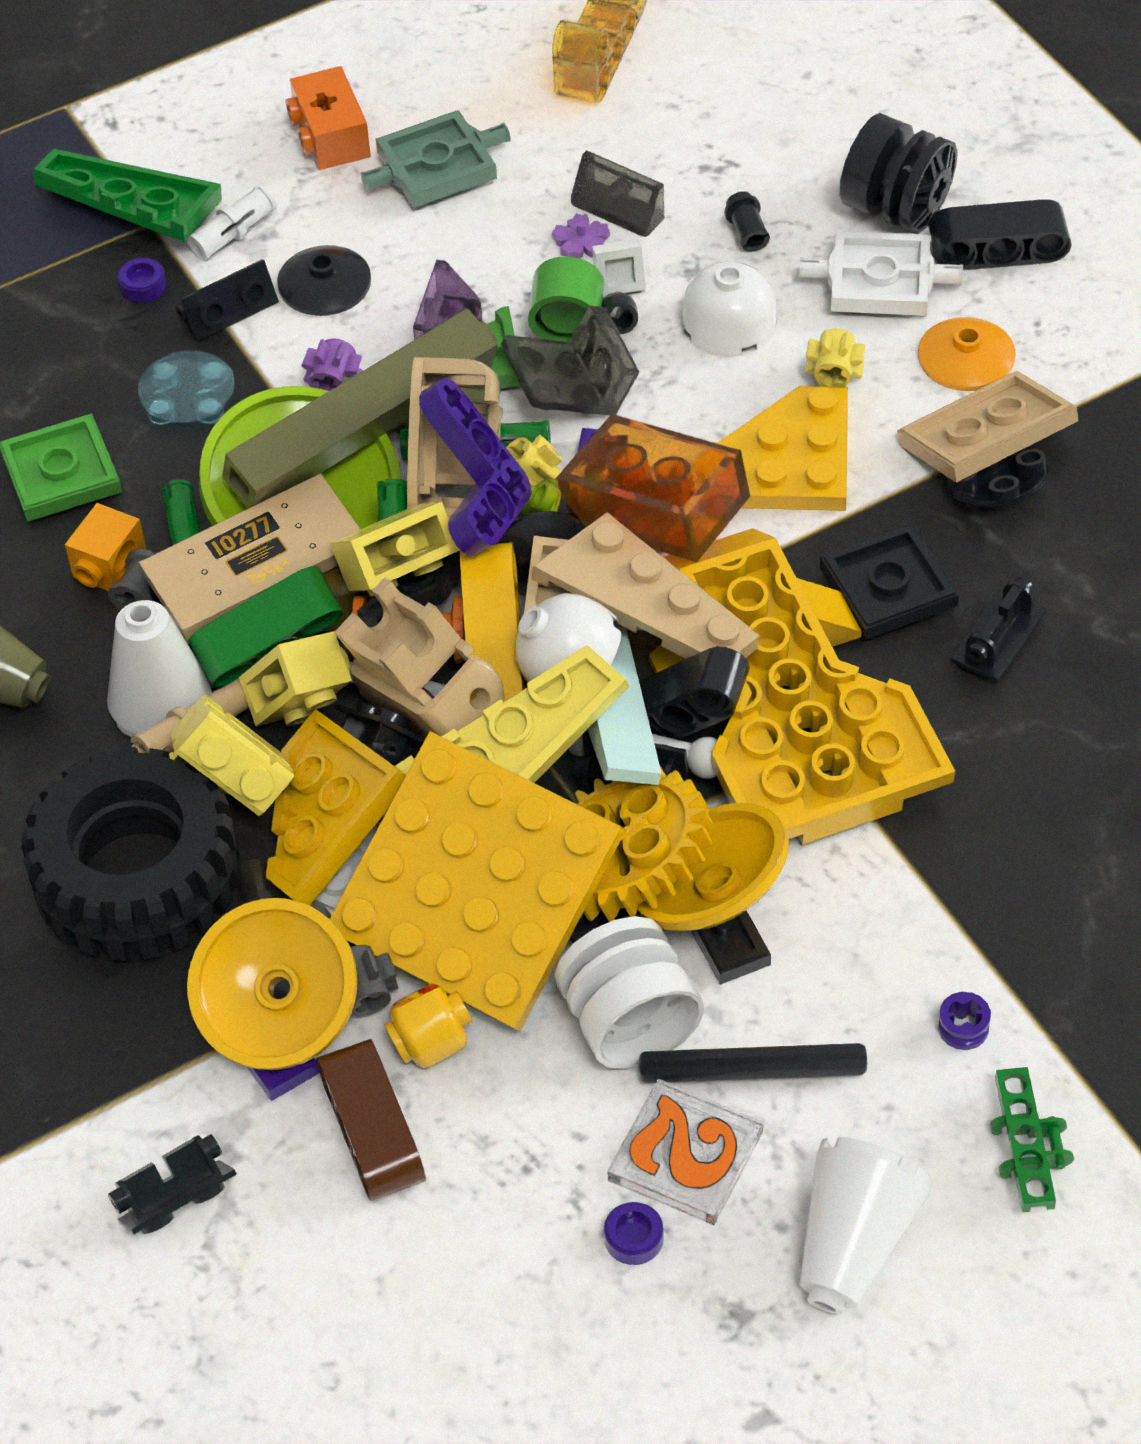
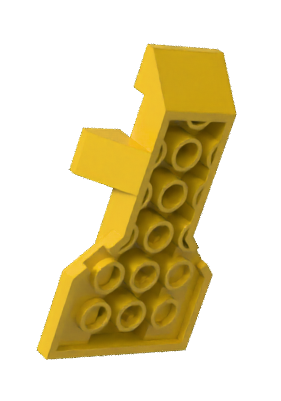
M752 528L663 557L760 635L758 649L746 657L750 669L735 712L711 752L712 767L730 804L751 803L768 808L778 816L786 829L788 838L791 839L798 836L802 845L900 812L902 811L904 799L954 782L956 771L911 686L889 678L888 683L865 676L859 673V667L838 659L833 647L861 638L862 631L841 591L796 578L775 537ZM661 644L649 654V662L655 673L685 660V658L662 647ZM789 686L790 690L783 689L781 687ZM803 728H810L811 732H806V731H803L802 729H803ZM831 770L833 776L827 775L823 771Z

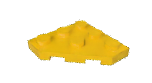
M798 386L697 457V470L705 486L709 488L710 508L846 511L848 387Z
M317 709L311 713L281 750V753L288 757L290 767L295 776L275 799L271 831L278 836L276 855L268 858L266 869L267 879L291 899L309 906L325 890L330 880L352 853L360 847L365 837L387 812L406 776L398 768Z

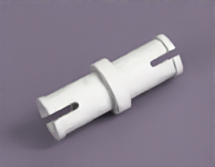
M263 185L255 186L252 191L233 205L225 204L216 211L217 216L191 234L187 238L191 250L201 260H207L210 258V255L232 239L238 241L246 236L247 228L276 209V202Z

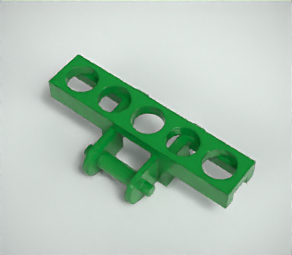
M1028 1067L996 1070L995 1082L1002 1116L993 1119L990 1123V1128L993 1135H1000L1002 1128H1007L1013 1158L999 1165L1000 1177L1004 1179L1011 1177V1171H1014L1022 1212H1030L1031 1207L1046 1206L1047 1210L1055 1209L1056 1197L1050 1169H1064L1065 1166L1070 1165L1074 1161L1073 1152L1063 1149L1060 1135L1067 1129L1066 1120L1053 1116L1039 1119ZM1010 1078H1018L1022 1092L1011 1093L1007 1091L1005 1081ZM1016 1103L1025 1104L1026 1113L1012 1115L1010 1106ZM1027 1134L1029 1138L1037 1137V1139L1032 1144L1026 1145L1019 1143L1014 1135ZM1048 1136L1051 1151L1045 1150L1043 1137ZM1027 1154H1033V1155L1036 1156V1157L1021 1158V1157H1023L1024 1155H1027ZM1033 1180L1041 1181L1044 1195L1040 1197L1030 1195L1026 1184Z

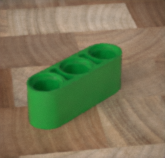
M310 566L291 574L203 626L190 636L188 642L212 687L220 688L238 679L277 645L312 637L328 628L342 617L343 610L318 566Z

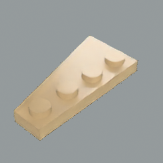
M608 512L533 566L532 580L546 587L553 583L571 592V594H578L601 604L618 617L617 624L635 633L638 630L651 633L662 639V647L685 659L716 646L736 650L745 658L758 649L760 639L758 633Z

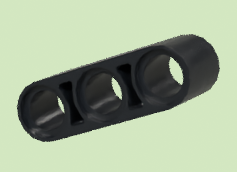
M1049 199L949 207L936 212L928 223L936 263L963 264V270L1051 263L1064 258L1070 252L1072 246L1063 208L1058 202Z
M716 646L640 680V688L651 733L679 740L731 717L735 712L750 669L748 660L736 650Z

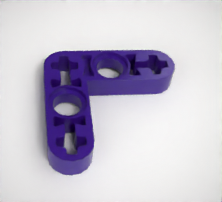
M442 378L421 392L419 402L422 412L429 423L476 482L451 515L448 522L449 532L456 546L466 555L475 557L499 542L530 499L532 493L531 484L524 470L463 390L451 379Z

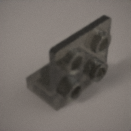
M589 306L582 321L575 328L570 342L505 335L501 342V346L530 405L542 410L580 412L587 415L616 416L640 373L605 307Z

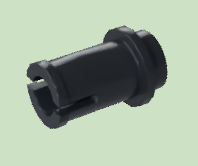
M741 191L734 193L727 199L724 214L726 220L734 224L742 248L748 252H755L761 250L769 243L770 235L765 229L759 214L761 209L759 200L749 192Z

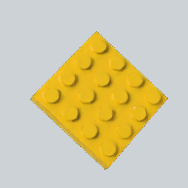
M430 731L334 909L330 920L339 928L347 941L355 945L371 946L376 956L388 952L393 965L429 984L439 985L450 995L458 991L463 1002L521 1032L626 830Z

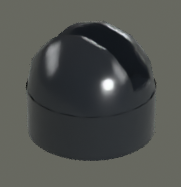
M618 291L608 294L602 301L600 319L602 327L612 334H625L635 328L638 322V310L633 298ZM618 307L615 318L610 316L614 308Z

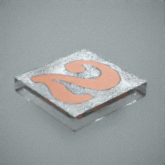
M658 1079L607 1170L608 1181L711 1225H715L763 1133L764 1122Z

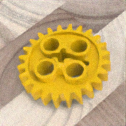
M660 766L661 777L658 785L613 780L612 783L605 785L597 778L594 780L595 791L588 795L579 790L575 792L579 802L577 805L621 826V817L625 824L623 829L626 830L584 910V914L589 921H593L601 910L608 921H613L621 908H625L629 916L633 917L637 913L638 904L644 901L650 908L655 909L657 907L656 895L664 892L674 897L677 893L673 883L677 879L683 881H691L693 879L688 866L704 864L705 858L700 849L712 845L713 841L707 831L712 829L714 824L708 815L710 809L700 791H697L692 780L683 781L676 770L666 776ZM626 857L629 859L630 868L624 859Z

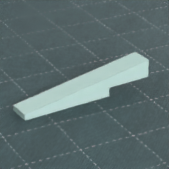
M613 620V626L621 631V641L611 666L627 680L629 688L587 730L605 780L658 785L661 770L627 630L625 627L617 624L618 620Z

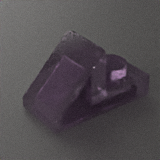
M436 259L413 325L414 340L467 308L478 321H483L479 297L445 260Z

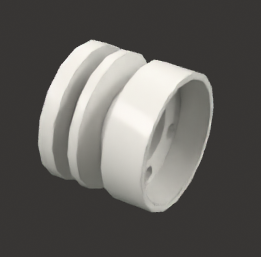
M633 916L616 919L592 929L571 945L560 958L555 971L557 986L562 996L567 999L571 1013L579 1018L581 1031L597 1061L607 1068L627 1069L639 1066L640 1054L644 1051L674 1050L684 1043L697 1029L704 1014L703 1000L688 973L678 965L677 954L673 947L668 944L667 936L663 929L651 918Z

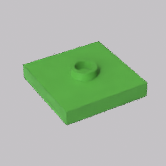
M92 413L0 441V453L27 522L122 492L120 480Z

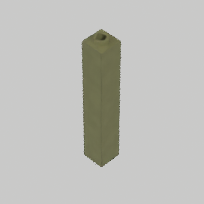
M468 308L227 452L225 454L223 479L246 508L249 509L322 473L409 419L411 375L414 357L472 359L484 363L491 368L498 345L493 331L484 321H478Z

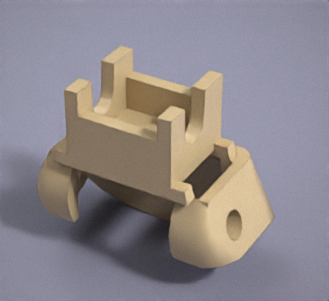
M414 357L409 410L407 509L422 503L442 501L447 516L450 519L464 498H434L436 486H474L476 482L423 414L419 396L422 391L442 378L451 379L460 388L485 389L484 401L488 404L473 405L500 439L501 418L503 414V408L499 406L500 381L498 375L490 367L472 359Z
M385 577L372 590L383 607L381 621L376 626L370 628L357 615L351 613L334 632L356 658L351 664L350 673L360 695L379 710L382 707L409 719L410 723L407 730L423 737V742L430 731L439 736H443L454 728L458 731L484 715V709L500 699L504 702L503 683L495 667L472 654L474 649L468 642L459 637L435 605L428 603L426 606L421 605L400 593L394 584ZM455 651L458 652L466 663L432 699L422 688ZM477 689L476 696L470 701V694L473 690Z

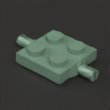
M459 110L376 138L377 153L385 165L361 172L362 183L366 191H370L392 182V184H395V186L403 191L413 208L497 179L496 164L488 154L487 148L509 142L511 140L510 132L505 123L480 131L468 124Z

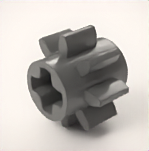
M368 945L350 947L356 963L358 983L352 1013L358 1016L376 1013L390 1003L391 995L389 991L396 990L399 987L395 978L397 974L388 952L376 957L371 946Z

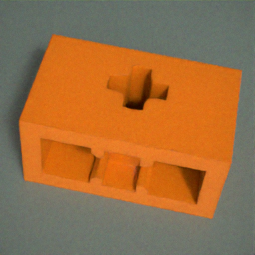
M342 66L289 79L292 98L285 99L287 113L292 126L300 125L298 136L302 150L305 155L312 153L319 170L371 157L367 122Z

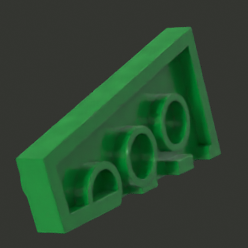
M53 149L34 168V184L36 186L182 242L187 240L222 201L221 184L58 149Z

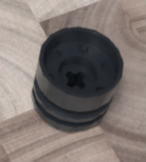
M882 113L875 114L860 129L845 160L840 179L839 195L842 204L872 216H877L882 212L886 222L897 226L901 224L903 229L919 234L928 227L930 218L941 209L947 197L957 166L958 151L956 143L940 136L935 138V134L925 130L914 134L912 125Z

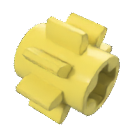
M826 329L821 334L819 341L815 339L808 340L805 372L806 374H814L815 380L821 386L846 387L851 377L862 378L865 344H856L855 337L844 329Z
M541 435L533 443L527 438L521 437L506 447L524 470L529 482L534 486L544 480L560 478L561 470L557 465L562 461V458L555 452L556 448Z

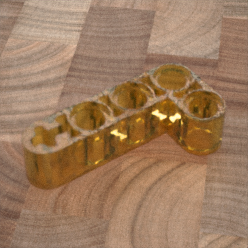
M588 0L578 22L559 21L552 45L554 91L556 95L596 103L602 102L642 17L647 0Z

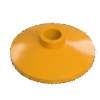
M973 317L951 318L935 324L923 335L918 349L919 363L926 375L944 387L960 391H976L1009 375L1013 369L1016 355L1012 339L1002 328L989 321Z

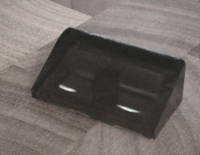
M586 150L582 154L573 186L571 205L641 237H647L664 219V184Z

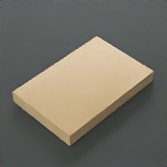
M1015 371L897 430L900 446L957 483L1078 422L1077 406L1019 371Z

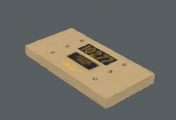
M320 473L140 561L139 565L145 579L171 616L184 639L188 641L190 636L203 626L301 569L318 566L323 574L337 567L338 563L330 542L358 531L360 527Z

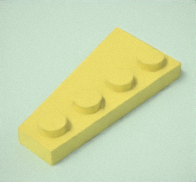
M586 645L527 682L528 687L505 702L500 699L484 709V715L458 731L454 728L441 737L535 783L629 688V685L620 673ZM411 755L395 765V767L407 775L415 758Z

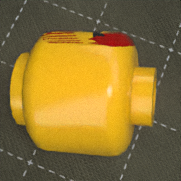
M432 983L392 1004L390 1008L391 1021L384 1025L405 1064L413 1060L419 1067L429 1068L466 1047L468 1036L464 1026L473 1022L458 991L447 996L442 987Z

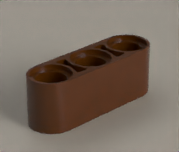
M372 1039L317 1057L316 1062L323 1086L369 1201L426 1182L425 1171L418 1149Z

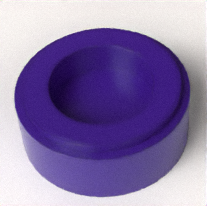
M150 258L133 259L125 263L118 272L120 292L124 298L132 302L146 303L153 301L164 293L167 286L163 266L158 261Z
M628 1202L617 1206L609 1213L604 1223L605 1246L610 1255L621 1263L640 1265L649 1262L658 1255L663 1246L664 1230L660 1215L649 1205L640 1202Z

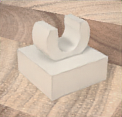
M620 239L603 242V245L592 246L594 266L600 271L604 279L603 297L617 291L629 293L646 290L642 246L639 239L628 241Z

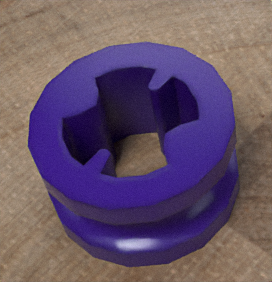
M963 991L953 993L944 999L940 1006L938 1024L941 1039L947 1045L960 1050L974 1049L983 1044L989 1035L991 1010L988 1003L977 994ZM970 1015L975 1018L974 1025L969 1022L964 1023L961 1027L954 1024L955 1017L963 1020Z

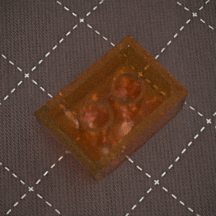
M611 414L556 477L559 490L565 502L587 525L592 524L608 512L652 549L696 563L750 498L741 450L615 414Z

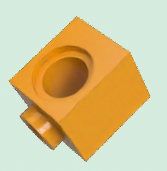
M99 503L95 504L65 543L73 578L85 586L99 587L109 591L112 583L119 582L126 570L125 560L129 552L140 548L147 550L139 518Z

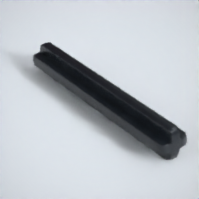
M849 1043L644 1051L639 1057L641 1081L645 1083L863 1075L867 1071V1050L863 1044Z

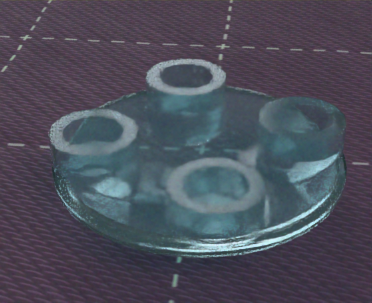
M194 350L175 352L156 360L144 371L138 384V395L142 406L147 410L148 418L155 424L164 425L170 422L190 423L196 421L211 424L217 422L225 413L224 406L228 403L234 392V375L228 364L213 354Z

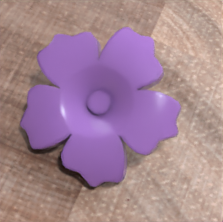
M576 213L572 219L567 221V226L556 225L555 229L552 230V236L556 240V244L561 247V254L582 258L585 253L587 256L593 257L592 246L603 245V242L610 236V230L607 223L594 221L589 225L587 214L580 215Z

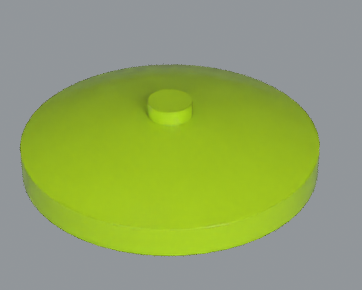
M285 386L268 389L238 402L218 420L206 439L199 468L201 502L212 526L247 510L246 506L223 479L225 454L329 391L304 386ZM387 433L321 473L360 529L378 522L377 482L381 480L385 482V479H401L397 453ZM338 567V568H334V569H331V570H329V571H327V572H330V571H333V570H337V569H340V568H339V567Z

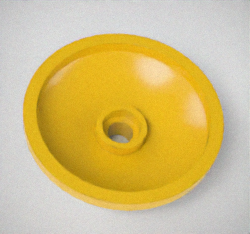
M731 803L709 808L710 812L708 815L714 827L707 832L713 842L712 845L700 849L705 858L704 864L688 866L693 879L691 881L677 879L673 883L677 893L674 897L664 892L656 895L657 907L655 909L650 908L645 901L638 904L637 910L644 918H651L662 929L696 931L725 923L755 905L766 895L778 879L789 852L788 834L774 812L763 806L751 803Z
M284 898L255 900L240 905L223 915L210 927L199 942L188 972L187 994L189 1007L202 1036L216 1051L240 1065L259 1070L291 1068L303 1064L322 1053L340 1035L351 1016L355 1004L358 984L357 969L348 941L339 928L324 914L307 904ZM282 980H287L290 984L288 995L283 999H276L273 993L275 985Z

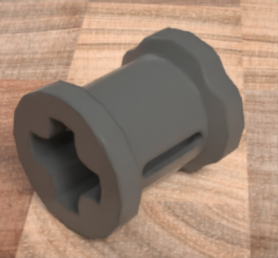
M142 548L133 549L129 552L125 560L126 570L119 582L112 583L108 591L109 600L120 611L128 604L136 601H153L152 595L154 591L142 574L139 562L156 553Z

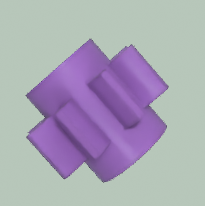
M336 338L321 339L317 350L313 348L307 349L301 365L307 370L303 380L309 383L310 387L330 391L342 383L343 377H354L363 371L359 368L362 356L356 354L354 347L344 340Z

